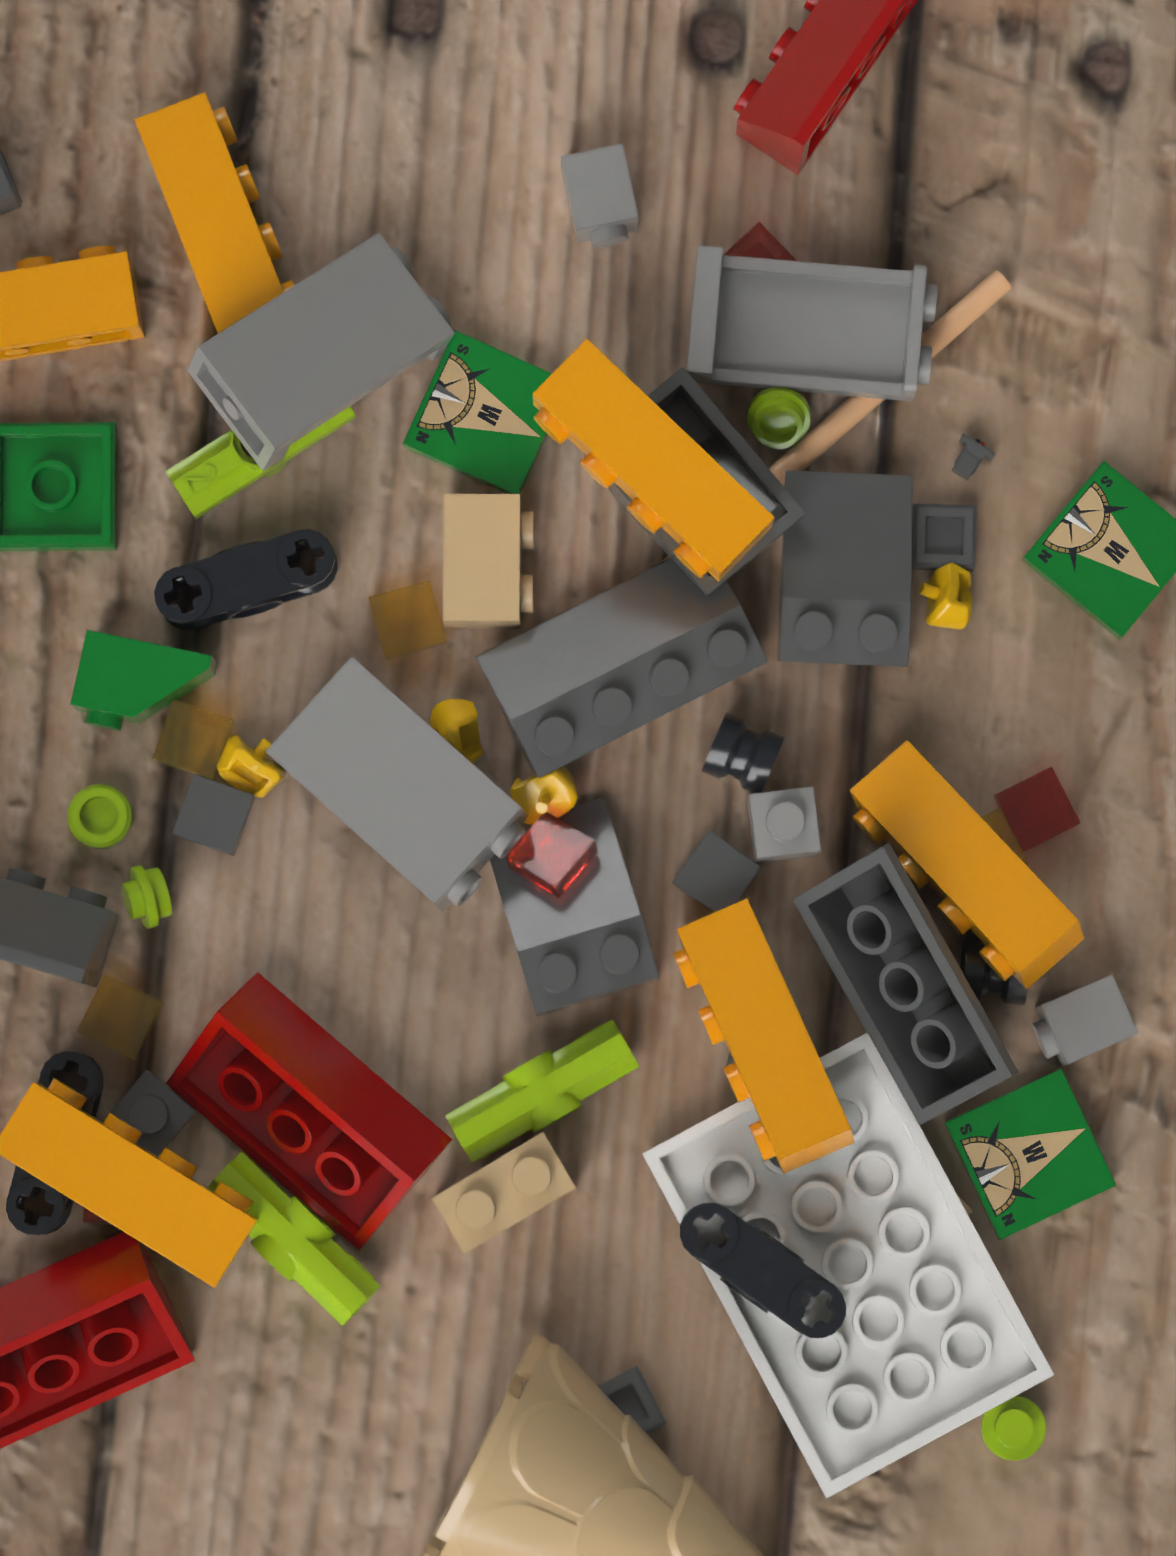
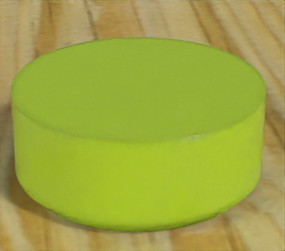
M95 784L80 790L69 805L68 824L71 832L80 842L94 849H109L117 846L126 839L133 826L134 815L129 800L119 790L109 785Z

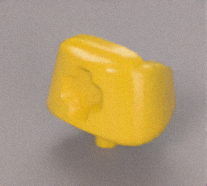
M948 563L937 568L931 574L928 584L925 582L921 583L918 593L927 597L925 622L928 625L961 630L970 622L972 594L969 590L971 586V573L955 563Z
M453 698L437 703L431 712L430 726L471 763L483 755L484 751L480 744L477 722L478 713L474 703L469 700Z
M239 735L230 736L217 764V770L221 778L228 784L260 798H264L285 778L286 770L275 760L266 757L267 753L265 751L273 743L264 737L254 750Z
M564 766L540 778L537 775H533L524 781L518 778L510 789V797L528 815L524 822L526 824H540L559 818L576 805L578 798L574 778Z

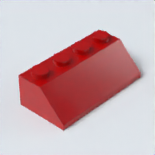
M807 0L804 8L811 12L798 32L788 27L770 53L769 59L776 64L766 79L761 83L753 78L737 100L733 109L740 114L737 120L736 135L796 175H799L918 0Z
M258 972L215 1013L166 1082L171 1089L358 1250L367 1243L453 1140Z
M125 1232L120 1233L0 1287V1449L195 1361L192 1349L158 1271L143 1244Z

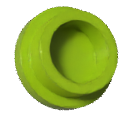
M771 387L759 392L751 400L747 413L748 426L753 435L760 443L773 449L788 448L802 439L809 429L811 420L810 407L805 398L798 392L785 387Z
M142 865L130 867V881L121 883V891L127 913L131 920L141 918L142 923L147 929L156 927L159 924V919L172 915L170 895L164 876L159 867L147 870Z
M1016 1395L985 1412L981 1419V1435L985 1445L992 1453L1005 1460L1017 1461L1030 1457L1041 1447L1045 1438L1046 1422L1043 1413L1034 1402L1022 1396Z

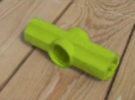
M348 407L292 443L283 459L264 471L261 470L252 457H249L244 452L243 444L234 432L230 430L165 472L195 519H198L259 479L279 474L287 466L289 460L356 419V415L352 408Z
M612 1019L574 1039V1042L560 1050L553 1052L550 1049L517 1067L502 1077L504 1082L445 1116L470 1161L474 1163L505 1147L512 1140L529 1130H532L534 1134L584 1105L582 1103L583 1099L624 1077L640 1066Z
M241 1152L228 1163L209 1184L208 1188L215 1191L221 1181L253 1201L248 1213L259 1220L249 1235L252 1238L250 1244L283 1277L290 1282L295 1280L342 1326L382 1286L353 1255L346 1252L333 1239L336 1234L317 1214L297 1196L294 1195L291 1198L244 1152Z

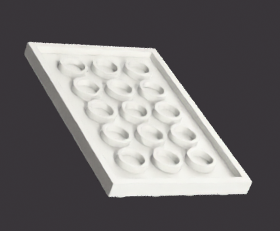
M868 1033L820 1058L851 1127L855 1143L783 1174L776 1156L764 1161L757 1147L749 1125L759 1121V1118L749 1098L740 1103H735L642 1153L679 1224H681L684 1215L692 1207L702 1203L719 1204L729 1209L752 1227H759L805 1260L804 1264L834 1284L842 1293L846 1303V1316L841 1327L834 1334L827 1337L809 1338L793 1329L770 1311L768 1314L719 1280L721 1276L701 1263L826 1499L1054 1375L932 1147ZM714 1214L708 1221L697 1217L691 1226L698 1233L694 1244L701 1250H704L709 1243L715 1244L718 1247L724 1244L726 1236L720 1231V1226L724 1220L717 1214ZM822 1290L816 1297L805 1293L800 1298L798 1304L805 1310L804 1317L801 1319L804 1324L809 1326L815 1319L826 1323L830 1319L832 1312L825 1306L829 1295Z

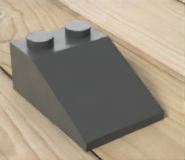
M682 367L652 391L648 397L775 517L772 528L719 582L708 572L702 578H699L676 557L673 551L679 544L665 530L660 527L654 534L650 532L627 509L626 506L632 499L615 483L608 489L640 526L699 589L708 596L806 515V512Z
M786 470L785 489L806 512V515L782 534L777 661L908 667L911 618L913 476Z
M604 797L575 805L566 814L545 823H523L521 826L526 830V833L517 846L502 859L496 855L490 859L537 1017L659 980L660 975Z

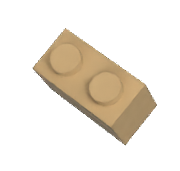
M444 494L443 624L445 629H521V613H533V574H521V549L533 550L534 511H522L520 494Z
M542 1132L431 1199L463 1254H466L577 1187L547 1136Z

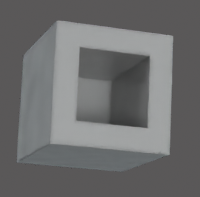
M623 143L561 156V173L576 242L591 241L593 248H603L627 241L629 239L628 232L638 231L639 216Z
M813 787L749 794L747 808L755 863L818 856L821 851Z
M1112 974L1036 1007L1035 1009L1040 1020L1032 1023L1035 1037L1045 1057L1048 1059L1056 1055L1061 1066L1068 1065L1139 1034Z

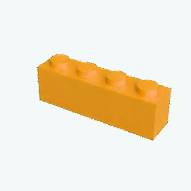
M204 92L134 119L217 333L222 332L295 286L292 280L280 284L272 261L283 257L270 222L257 225L249 205L260 200L255 183L247 164L235 168L227 146L238 142L225 107L223 106L212 111L207 95Z
M96 246L81 250L78 253L79 259L54 263V258L51 256H36L16 262V270L0 272V362L145 338L135 269L128 252L117 253L114 246Z
M587 338L533 393V405L539 410L533 417L536 423L558 444L561 445L567 438L586 455L580 461V464L600 485L606 489L613 483L619 486L632 499L626 506L629 512L653 534L660 527L665 530L679 544L673 551L676 557L697 577L702 578L708 572L719 582L772 528L775 517Z
M908 740L849 790L859 810L852 817L861 830L876 845L886 839L900 854L898 859L912 884L918 890L928 884L943 901L936 906L938 911L960 935H963L970 929L982 941L985 947L979 951V954L1003 981H1006L1013 975L1027 990L1085 939L1079 920Z
M746 898L676 929L683 949L672 954L687 988L699 984L707 1000L708 1006L699 1009L698 1013L712 1045L725 1041L734 1063L723 1067L738 1103L750 1098L759 1121L750 1124L749 1128L763 1160L766 1161L776 1156L782 1172L785 1174L855 1143L848 1120L748 899Z
M54 1078L48 1088L40 1083L33 1082L0 1134V1155L216 1288L259 1220L248 1213L253 1201L221 1181L215 1191L196 1181L192 1177L198 1167L166 1147L159 1157L137 1144L143 1133L109 1112L104 1122H101L83 1111L81 1108L87 1098Z

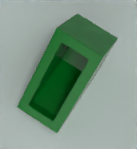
M87 630L70 705L77 711L86 713L85 724L121 731L123 721L141 724L214 677L218 663L211 655Z

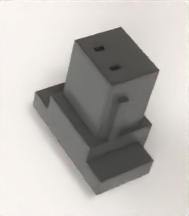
M963 434L959 443L965 447L955 461L952 472L968 481L982 460L985 458L991 462L995 453L987 449L983 441L980 442V439L973 440Z

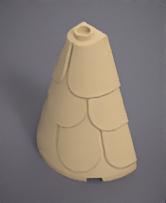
M535 1332L505 1389L503 1400L450 1504L446 1505L421 1556H764L693 1475L684 1476L632 1416L624 1415L560 1345L550 1343L545 1337Z

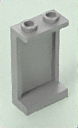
M377 233L199 345L187 371L261 470L264 471L283 459L292 443L427 357L432 361L442 355L455 332L451 328L450 318L442 304L435 298L428 297L413 278L411 265L404 254L395 247L390 248L381 234Z
M698 245L687 372L696 383L760 389L785 387L796 392L913 402L917 392V384L929 385L932 347L921 346L923 321L934 322L937 284L926 283L927 266L914 265L913 270L906 271L723 255V247Z
M352 656L265 751L442 911L451 902L457 907L466 902L483 880L478 874L479 871L494 855L500 859L507 856L526 833V830L521 825L525 822L528 815L522 807Z

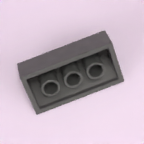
M671 558L475 656L531 770L539 778L768 662L741 604L727 581L710 595L706 596Z
M890 843L792 899L919 1125L1019 1072Z
M9 868L6 879L0 878V959L97 988L119 918L117 913L104 909L107 897L70 886L67 897L43 890L46 878Z

